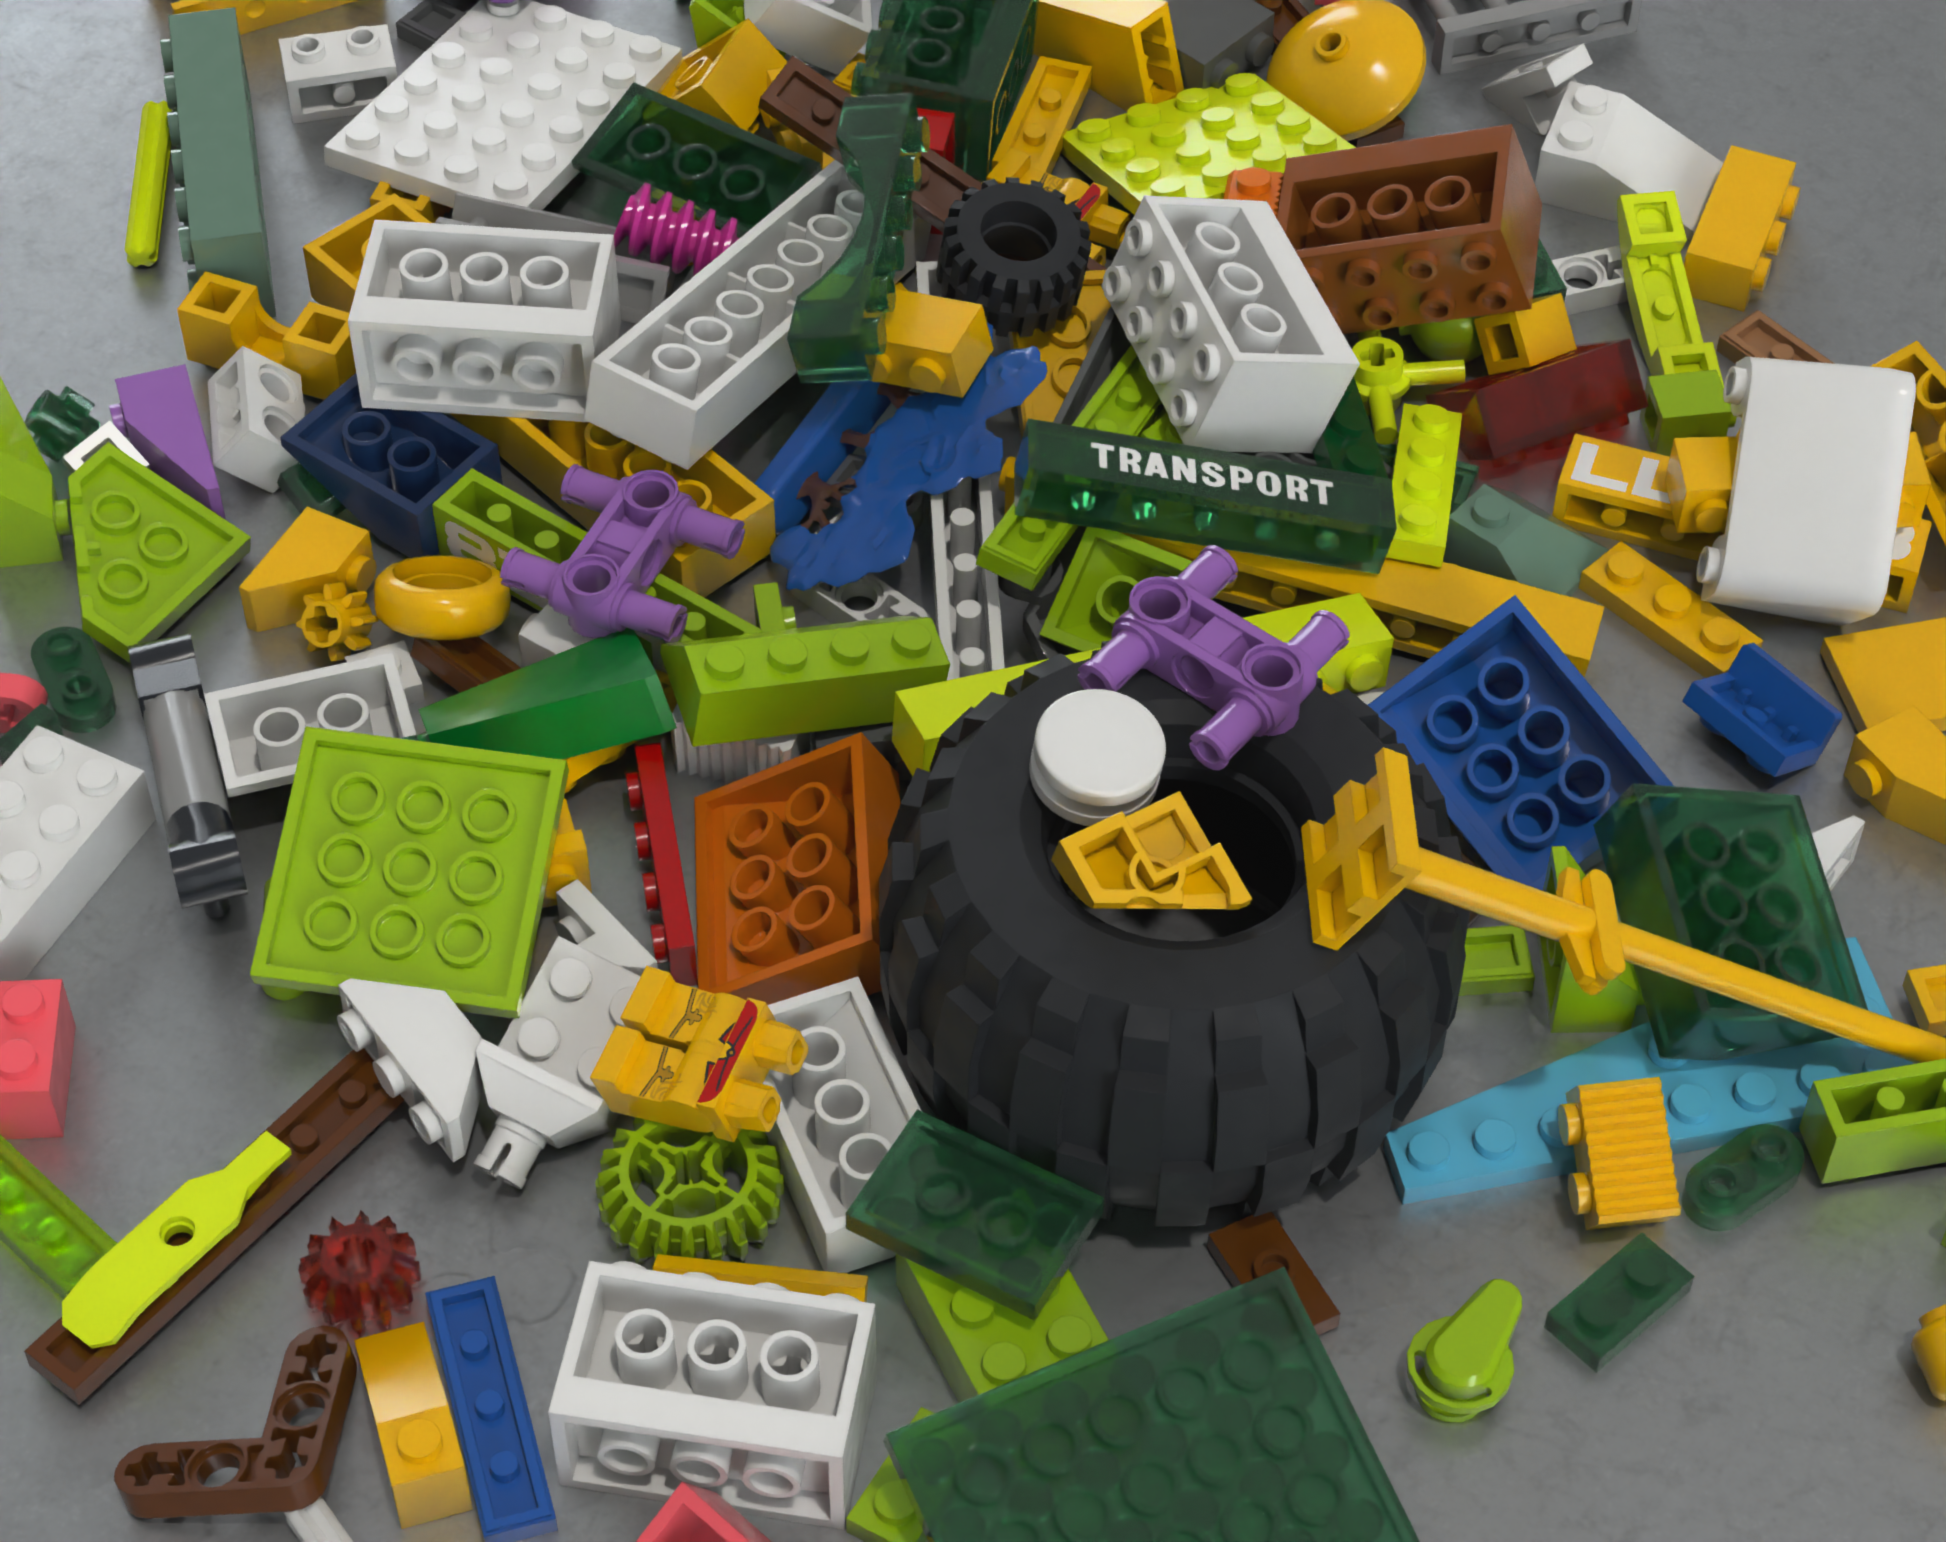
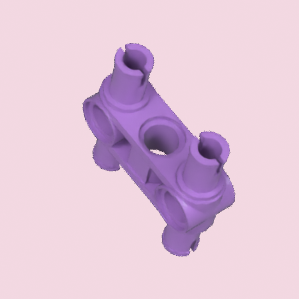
M572 465L562 481L560 494L563 496L561 500L568 504L573 503L601 513L569 560L563 561L561 564L524 552L523 549L518 547L512 548L506 555L501 567L500 578H503L501 584L548 599L549 606L555 612L567 616L568 623L573 631L584 637H605L617 631L621 632L627 627L661 639L665 643L678 642L686 626L688 614H686L687 607L680 604L675 605L645 594L677 546L679 547L684 543L720 554L727 559L734 558L743 542L745 529H743L744 522L698 508L696 501L689 494L680 492L676 480L664 471L645 470L617 480L587 470L581 465Z
M1216 545L1205 547L1200 552V555L1178 576H1155L1143 579L1137 583L1130 592L1129 608L1114 623L1111 633L1112 639L1089 661H1086L1078 668L1080 672L1078 680L1085 690L1105 689L1117 692L1140 669H1147L1215 710L1217 713L1200 730H1197L1190 736L1192 741L1189 743L1193 755L1200 763L1212 770H1221L1228 765L1229 760L1253 736H1275L1283 734L1294 727L1299 719L1300 704L1315 689L1318 679L1317 672L1339 650L1349 643L1347 639L1350 637V633L1345 623L1334 613L1327 610H1319L1288 643H1285L1214 602L1212 599L1227 585L1236 580L1238 576L1235 574L1238 572L1235 560L1227 551Z

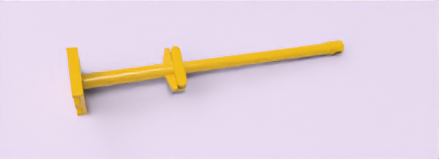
M1385 747L1375 754L1377 774L1365 785L1349 780L1333 796L1335 814L1324 825L1308 820L1301 827L1313 943L1336 951L1339 950L1394 897L1406 888L1560 942L1576 983L1589 995H1597L1608 985V980L1612 981L1624 972L1626 968L1625 962L1916 1064L1946 1059L1945 1037L1619 922L1611 880L1601 870H1591L1580 881L1579 870L1567 866L1559 873L1556 895L1419 847L1408 758L1404 754Z

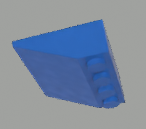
M1516 595L1512 596L1368 704L1370 708L1378 713V716L1396 730L1397 743L1405 744L1416 765L1425 764L1445 798L1448 819L1489 870L1494 874L1543 891L1552 846H1565L1584 872L1624 848L1675 809L1677 788Z

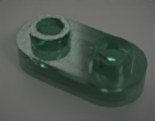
M58 627L40 635L32 645L31 659L37 679L48 693V704L58 725L70 732L88 733L108 724L115 715L117 704L111 681L91 637L75 627Z
M1760 1124L1746 1129L1690 1169L1681 1195L1683 1210L1691 1221L1710 1231L1723 1232L1739 1227L1796 1185L1804 1163V1150L1801 1143L1791 1132L1776 1125ZM1762 1151H1769L1776 1154L1777 1156H1768L1764 1154ZM1719 1183L1725 1185L1729 1191H1718L1710 1184Z

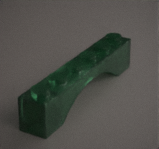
M913 93L845 97L836 139L848 181L863 195L864 209L856 233L841 257L819 280L796 298L787 340L800 383L872 380L877 355L885 353L887 344L885 317L887 312L894 311L896 302L895 271H902L904 267L903 234L904 231L912 229L913 191H919L921 188L922 171L920 156L921 152H928L930 147L929 123L925 116L919 117Z

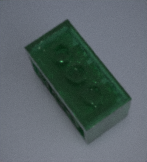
M883 0L879 14V30L871 29L865 50L866 63L857 62L851 84V95L859 97V101L883 117L888 104L955 113V166L980 183L986 181V177L992 171V159L1012 118L1033 61L1039 0Z

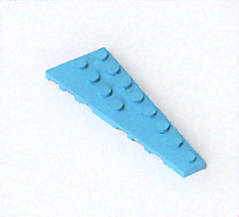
M1856 937L1839 940L1764 972L1770 976L1893 1019ZM1714 993L1389 1131L1385 1136L1383 1149L1403 1205L1577 1173L1573 1145L1565 1146L1560 1137L1558 1107L1560 1104H1567L1566 1092L1578 1085L1660 1077L1662 1082L1661 1091L1664 1095L1663 1104L1666 1109V1120L1668 1122L1672 1155L1799 1132V1125L1813 1081L1911 1065L1913 1062Z

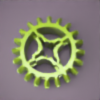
M637 1117L633 1121L634 1131L616 1129V1135L613 1138L614 1148L603 1149V1155L600 1159L601 1172L598 1173V1178L595 1181L597 1198L601 1200L598 1204L600 1219L604 1222L605 1227H610L611 1239L616 1243L617 1248L629 1246L630 1256L634 1258L636 1264L653 1256L655 1261L657 1254L723 1261V1256L730 1255L744 1263L745 1257L748 1254V1243L764 1245L765 1238L768 1236V1225L777 1224V1218L780 1215L781 1195L784 1194V1176L780 1174V1156L775 1146L768 1145V1135L765 1132L741 1129L733 1143L716 1138L713 1132H696ZM729 1167L736 1171L744 1181V1185L739 1193L728 1188L727 1179L724 1178L723 1174ZM643 1180L653 1185V1193L656 1195V1200L650 1207L636 1194Z

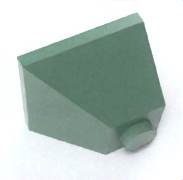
M1483 484L1450 514L1443 562L1456 564L1460 567L1570 597L1579 588L1581 572L1609 551V549L1517 494Z

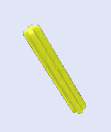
M164 100L160 103L149 101L142 108L124 248L127 253V262L134 267H138L141 264L150 267L155 264L158 258L171 149L167 112H172V109L168 108V104Z

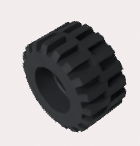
M1006 177V182L998 184L995 179L983 181L981 190L970 187L962 193L961 201L955 200L949 208L948 218L945 220L936 270L937 283L941 284L940 294L944 298L982 304L986 321L993 325V329L996 330L995 335L1008 337L1009 332H1018L1020 338L1033 336L1034 329L1036 328L1045 333L1055 328L1056 320L1064 322L1071 315L1073 306H1077L1091 251V241H1089L1090 229L1087 222L1080 221L1082 214L1075 203L1066 205L1064 203L1066 195L1056 189L1048 192L1043 189L1044 183L1034 180L1031 181L1030 185L1020 183L1019 178ZM998 254H1013L1029 261L1010 260Z

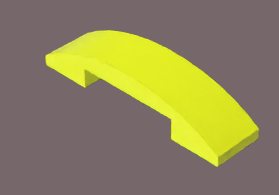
M1675 191L1620 195L1617 200V218L1624 281L1636 334L1651 376L1717 370L1724 388L1713 342L1704 343L1681 256V250L1687 242Z

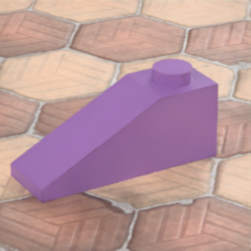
M186 364L115 379L120 403L109 405L113 425L125 438H129L134 448L150 464L151 471L226 520L218 481Z

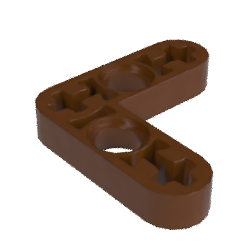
M318 1326L300 1333L290 1342L284 1355L261 1438L153 1443L130 1451L120 1460L114 1473L115 1484L128 1511L136 1517L152 1519L289 1512L303 1509L313 1504L323 1495L329 1483L357 1373V1362L344 1332L333 1326ZM318 1368L317 1374L320 1381H315L311 1369ZM313 1407L324 1409L321 1416L308 1425H289L292 1418L305 1409ZM293 1453H297L302 1466L294 1468L296 1460ZM228 1467L239 1469L236 1476L222 1486H204L207 1478L220 1469Z

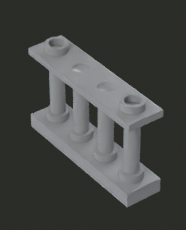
M1424 0L1437 20L1431 62L1439 75L1637 32L1642 0H1525L1508 4L1506 0H1480L1485 7L1484 10L1461 15L1458 14L1450 0Z
M459 192L455 195L452 218L438 217L435 221L438 224L614 235L616 227ZM626 236L615 248L621 321L637 324L659 306L665 297L668 298L672 295L676 273L672 272V254L670 253L660 264L650 262V245H647L637 257L628 254V236Z

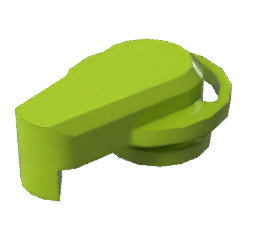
M1503 1279L1488 1281L1453 1316H1445L1429 1322L1413 1336L1406 1356L1407 1375L1416 1391V1397L1421 1407L1433 1418L1444 1422H1463L1474 1418L1483 1410L1494 1407L1507 1394L1514 1375L1513 1353L1508 1345L1522 1311L1521 1293L1511 1282ZM1415 1356H1421L1424 1359V1366L1421 1368L1419 1375L1415 1368Z

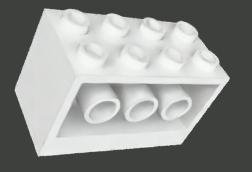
M1143 196L1133 220L1126 227L1124 239L1111 266L1105 271L1101 287L1187 451L1312 453L1360 363L1268 202Z
M374 220L348 318L362 408L588 422L584 420L591 362L618 340L621 326L614 235Z
M589 1261L548 1411L559 1485L667 1502L680 1483L686 1482L718 1493L740 1514L845 1530L846 1517L850 1510L877 1382L876 1304L861 1302L853 1296L842 1293L821 1296L789 1291L785 1287L774 1283L764 1282L747 1285L717 1280L715 1277L701 1272H688L681 1275L647 1270L639 1264L628 1261H619L613 1264Z

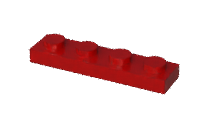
M661 743L635 746L637 772L625 773L630 811L643 810L644 816L643 822L633 823L638 861L651 860L653 872L642 873L646 911H659L661 924L650 925L653 954L657 964L668 963L669 972L675 982L687 986L698 985L695 943Z

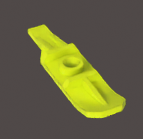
M265 1131L224 1169L185 1182L84 1274L62 1301V1325L92 1349L115 1345L137 1317L154 1300L169 1289L188 1269L238 1226L246 1201L266 1178L292 1155L291 1148L268 1131ZM184 1232L193 1236L190 1241L183 1245L171 1246L167 1244L168 1239L176 1233Z

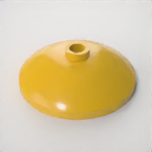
M1341 0L1315 10L1290 29L1277 46L1271 58L1266 82L1343 139L1349 141L1368 135L1383 127L1409 104L1424 76L1426 47L1416 23L1400 7L1384 0Z

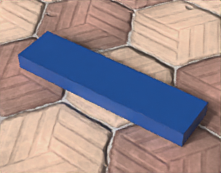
M495 1276L425 1292L484 1542H517L558 1531L557 1520Z

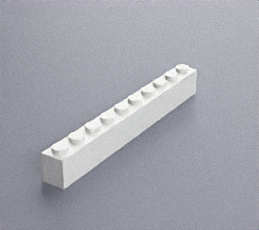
M938 261L916 262V293L942 297L940 294L941 284L937 283L936 278ZM990 474L978 479L966 477L954 489L938 495L927 493L935 626L950 662L947 680L1005 668L998 575L976 565L980 547L994 530Z

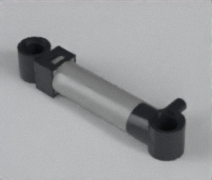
M187 633L128 646L181 907L184 909L203 904L206 915L214 918L222 917L230 910L229 898L247 895L248 891L191 635Z

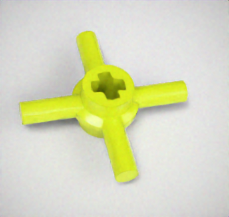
M1380 330L1357 332L1359 342L1353 346L1352 350L1360 365L1354 374V379L1366 414L1371 416L1374 437L1379 444H1391L1398 438L1394 411L1400 406L1402 396L1409 390L1410 386L1465 383L1464 359L1407 363L1404 360V352L1401 346L1391 339L1381 337Z

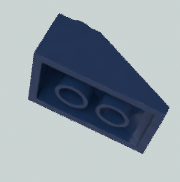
M356 373L280 437L282 447L379 540L410 558L439 554L432 504L471 468L503 485L498 444L442 413L362 408Z

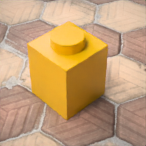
M1562 293L1533 299L1532 309L1484 315L1473 319L1489 375L1531 367L1577 349Z

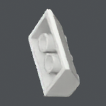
M394 652L204 693L228 798L293 783L306 726L418 741Z

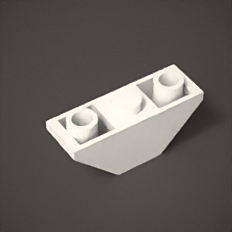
M352 978L339 984L343 1013L337 1016V1021L349 1045L356 1052L365 1048L374 1060L373 1069L380 1084L390 1097L394 1098L400 1094L411 1107L409 1108V1115L412 1123L427 1144L431 1145L437 1141L453 1162L465 1156L484 1087L475 1052L481 1040V1035L443 990Z

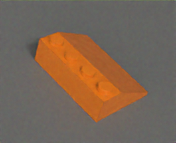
M862 732L694 797L698 989L714 994L728 993L744 1000L752 998L764 1001L767 1005L854 977H859L867 996L882 991L880 983L879 878L888 855V837L901 804L899 773Z

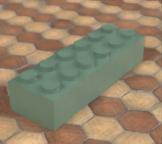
M235 7L168 15L170 38L160 39L165 73L174 72L171 75H164V86L168 108L173 110V112H167L171 143L172 146H176V149L171 150L174 178L176 184H180L179 188H174L179 222H184V226L178 227L183 262L187 261L188 265L195 264L196 267L195 269H187L189 291H191L205 271L255 285L258 288L259 299L264 310L270 317H277L251 94Z

